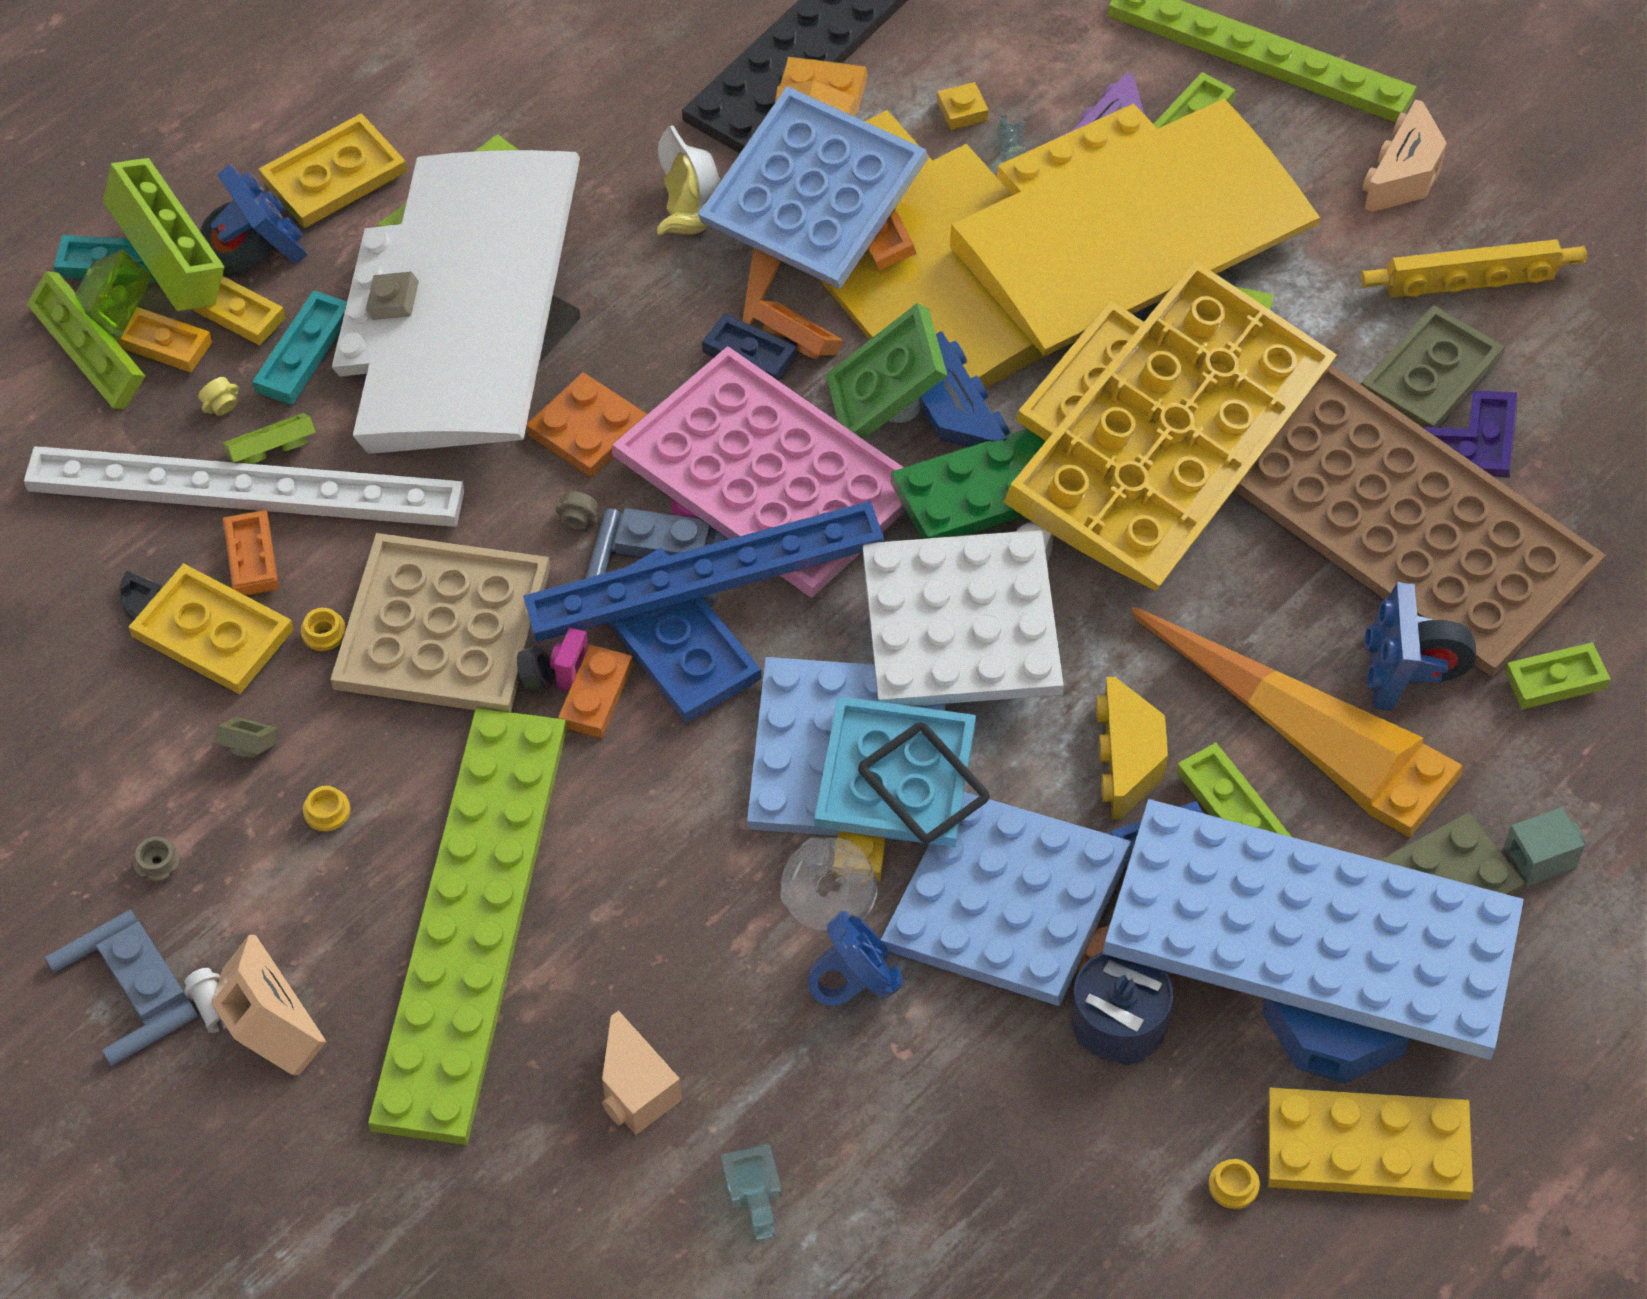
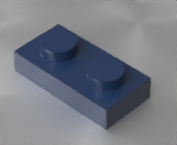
M725 313L702 341L703 353L716 357L728 346L778 381L797 358L796 345Z

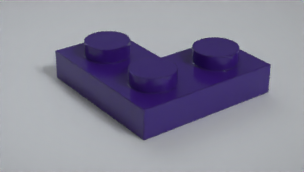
M1473 391L1469 429L1425 427L1424 429L1493 477L1510 478L1518 405L1517 392Z

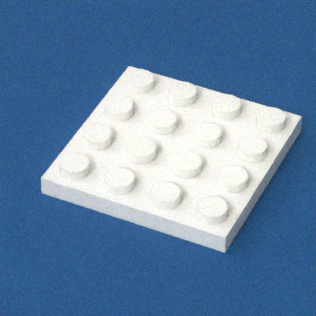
M1042 530L876 542L863 545V562L878 702L906 706H923L1063 695V677Z

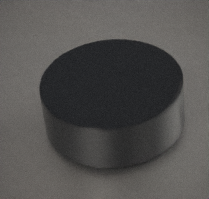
M538 646L519 651L517 667L525 688L532 694L550 689L553 684V669L550 668V660L545 651Z

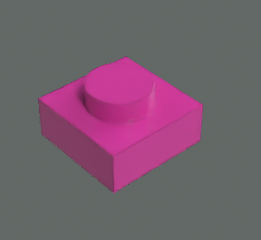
M569 627L563 643H556L550 659V668L555 670L557 689L570 691L588 650L586 631Z

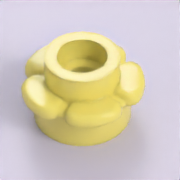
M219 377L209 382L198 394V398L203 404L202 411L209 414L215 412L217 416L229 413L238 403L236 399L238 396V386L230 384L226 377Z

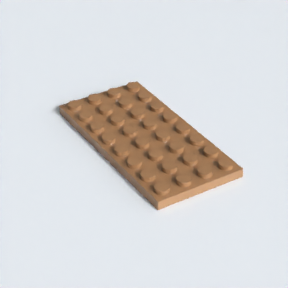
M1330 365L1234 490L1383 599H1388L1397 582L1415 584L1417 616L1433 620H1449L1460 623L1470 629L1476 642L1474 665L1492 678L1604 565L1606 554L1333 365Z

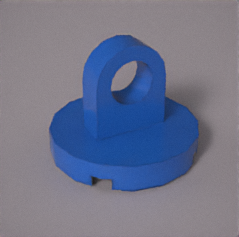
M841 911L829 920L827 930L834 946L816 959L810 967L808 985L813 998L821 1004L837 1006L849 1001L865 987L879 997L887 999L897 992L903 984L901 971L896 965L891 969L884 960L889 956L888 949L876 933L861 918L854 915L849 916L848 911ZM833 970L838 971L846 978V982L842 987L831 990L821 985L819 978L823 973Z

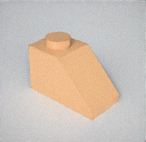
M617 1011L610 1019L602 1077L605 1100L602 1101V1104L610 1118L617 1125L625 1122L634 1134L637 1135L682 1101L680 1078L621 1012Z

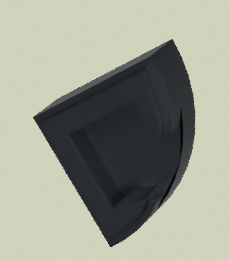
M127 571L120 584L121 602L127 617L133 622L163 586Z

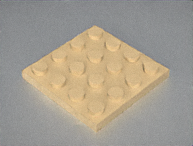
M376 533L330 679L333 690L470 710L481 708L511 712L520 681L517 655L519 651L529 648L533 633L523 596L545 590L551 568L549 557Z

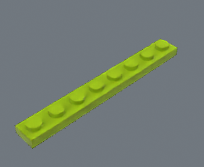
M1112 0L1109 4L1108 17L1395 123L1401 113L1407 112L1415 98L1417 86L1182 0Z

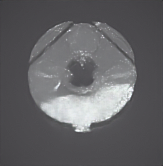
M814 837L806 840L785 865L781 878L780 895L782 902L788 908L791 915L802 926L816 933L828 934L827 924L829 920L841 911H848L849 916L854 915L864 920L874 906L878 885L873 867L859 847L841 838L827 837L821 839ZM829 874L838 875L839 877L835 881L841 883L839 891H830L826 897L820 896L818 894L821 891V888L818 886L819 881L822 878H827Z

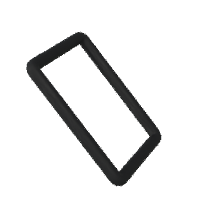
M923 722L914 724L865 758L858 765L860 775L923 843H931L986 804L990 798L988 790L933 730ZM920 731L979 794L978 798L927 834L868 769Z

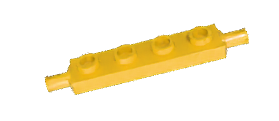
M1558 239L1396 257L1392 258L1385 269L1362 270L1360 280L1363 289L1386 285L1391 298L1415 297L1422 294L1447 291L1458 292L1465 289L1500 287L1526 282L1538 283L1555 279L1556 272L1562 265L1585 264L1587 251L1584 245L1561 249Z

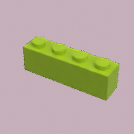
M144 158L111 163L103 203L176 311L215 305L224 265L151 160Z

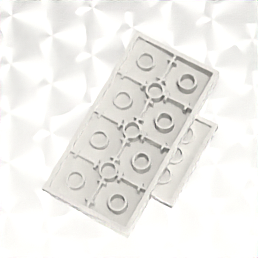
M508 150L461 152L417 157L402 224L364 229L332 368L339 376L367 374L353 437L368 454L524 439L580 157L576 152ZM412 271L419 283L411 316L373 320L366 312L373 276Z

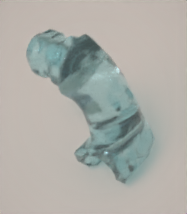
M1001 116L998 122L997 135L1001 149L1000 153L1006 161L1028 152L1026 148L1019 146L1023 141L1026 120L1020 119L1018 124L1007 123V116Z

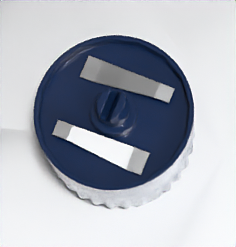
M1103 952L1090 958L1082 966L1076 977L1071 1011L1073 1032L1078 1043L1083 1045L1085 1049L1090 1050L1092 1055H1098L1100 1059H1107L1109 1062L1117 1061L1126 1066L1142 1062L1145 1056L1151 1055L1153 1050L1158 1049V1045L1163 1042L1164 1035L1167 1034L1173 1002L1171 980L1164 970L1102 954Z

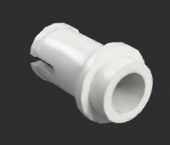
M201 968L186 977L184 993L188 999L194 1000L206 1024L207 1031L216 1033L219 1032V1027L216 1023L220 1021L223 1030L227 1028L211 1004L221 977L219 974L213 973L210 968Z

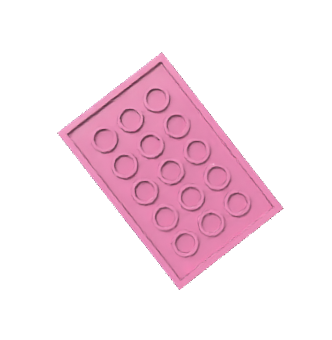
M728 346L612 445V456L728 539L867 501L872 502L883 533L906 512L890 483L891 472L904 467ZM859 554L780 576L810 598H813Z

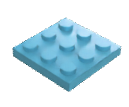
M837 696L814 817L815 828L923 843L860 775L858 765L865 758L914 724L923 722L933 730L968 768L976 715ZM921 731L868 768L926 834L962 809L966 780ZM959 823L933 842L927 844L955 847Z

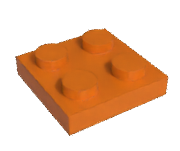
M582 372L526 424V429L529 437L590 478H593L614 458L612 456V445L648 414Z

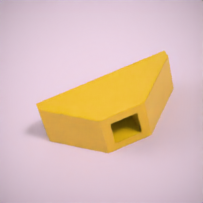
M1106 677L1104 695L1096 696L1097 723H1105L1106 734H1099V762H1108V774H1102L1101 796L1102 802H1110L1111 819L1121 820L1165 779L1168 759L1165 715L1116 677Z

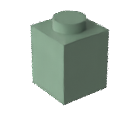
M1560 807L1511 825L1503 849L1516 872L1526 883L1525 887L1576 869L1585 847V840L1579 825L1576 822H1571L1563 808Z

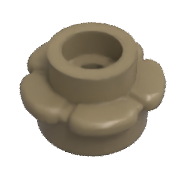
M570 491L565 493L562 503H558L555 508L556 513L562 516L561 522L571 529L583 530L587 525H594L598 520L596 517L597 501L582 492Z
M154 836L147 838L136 849L135 872L140 877H148L153 882L163 881L169 877L171 872H175L179 868L181 863L180 854L175 851V845L163 837ZM156 859H162L158 864L153 863Z

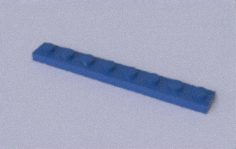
M867 501L527 594L523 597L535 640L539 642L565 635L569 627L583 630L863 552V545L884 542V537L872 502Z

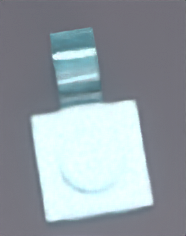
M770 1143L721 1154L722 1167L732 1207L748 1205L756 1240L776 1236L769 1199L782 1197Z

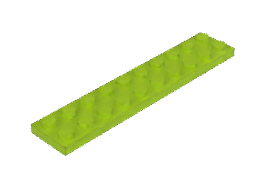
M481 708L475 709L368 1122L371 1132L468 1145L567 732L566 719Z

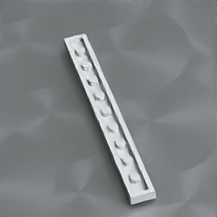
M34 446L24 478L28 492L258 511L267 510L270 512L457 527L464 496L463 481Z

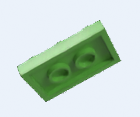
M919 303L912 306L826 373L838 422L863 440L948 376L930 311Z

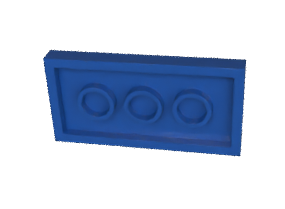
M661 547L627 567L666 557L668 554ZM703 597L607 623L685 723L762 679L761 668Z

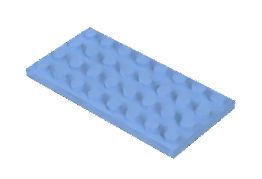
M1148 799L1102 954L1491 1060L1496 1047L1524 899Z

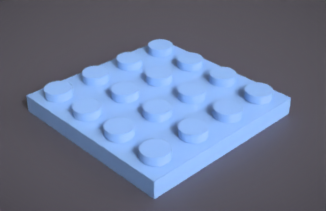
M787 86L698 215L701 223L841 289L928 160L927 151L920 146Z
M765 658L747 817L748 829L838 836L839 831L815 828L814 825L837 696L878 701L873 664ZM946 704L923 705L914 707L945 711ZM886 838V840H899V839Z
M964 792L962 808L979 796ZM989 799L986 804L959 822L955 847L929 844L881 941L887 947V952L1060 1006L1132 853L1131 841Z

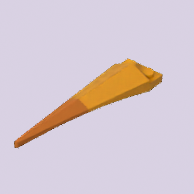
M788 57L781 85L777 86L775 103L788 86L855 117L859 110L868 78L866 66ZM753 248L742 320L752 326L755 318L751 314L757 301H764L781 262Z
M1132 607V615L1136 621L1197 665L1247 705L1310 759L1370 816L1408 838L1412 837L1462 776L1463 765L1424 744L1423 737L1138 607Z

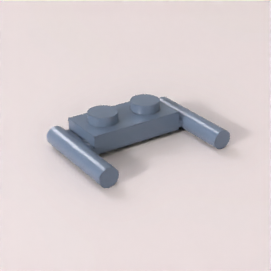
M609 508L604 511L586 578L606 573L611 552L645 557L662 547L670 556L725 541L728 538L701 519L624 508V512L621 514L619 511ZM718 592L702 596L710 607L715 605Z
M131 909L45 956L53 973H56L93 951L98 950L143 1022L144 1026L102 1049L111 1067L198 1017L192 1004L186 998L183 989L140 922L137 921Z

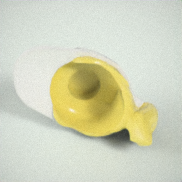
M670 125L659 141L658 157L666 174L664 186L669 193L667 210L671 216L659 224L657 234H699L708 226L701 223L698 213L719 185L720 177L718 176L712 155L708 151L686 145L675 127Z

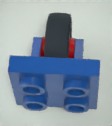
M229 164L217 174L233 200L213 210L204 220L200 232L224 265L223 274L234 276L246 273L256 267L265 256L267 250L272 246L278 249L295 265L308 255L299 242L303 237L299 228L288 217L285 219L282 217L281 213L285 210L282 203L271 191L263 194L264 189L251 173L246 172L242 175Z
M1397 582L1388 599L1381 601L1374 624H1369L1365 631L1364 648L1370 652L1371 664L1367 672V687L1373 690L1374 708L1392 710L1408 682H1442L1452 680L1466 674L1474 666L1476 642L1470 629L1460 623L1449 620H1433L1417 616L1415 584Z

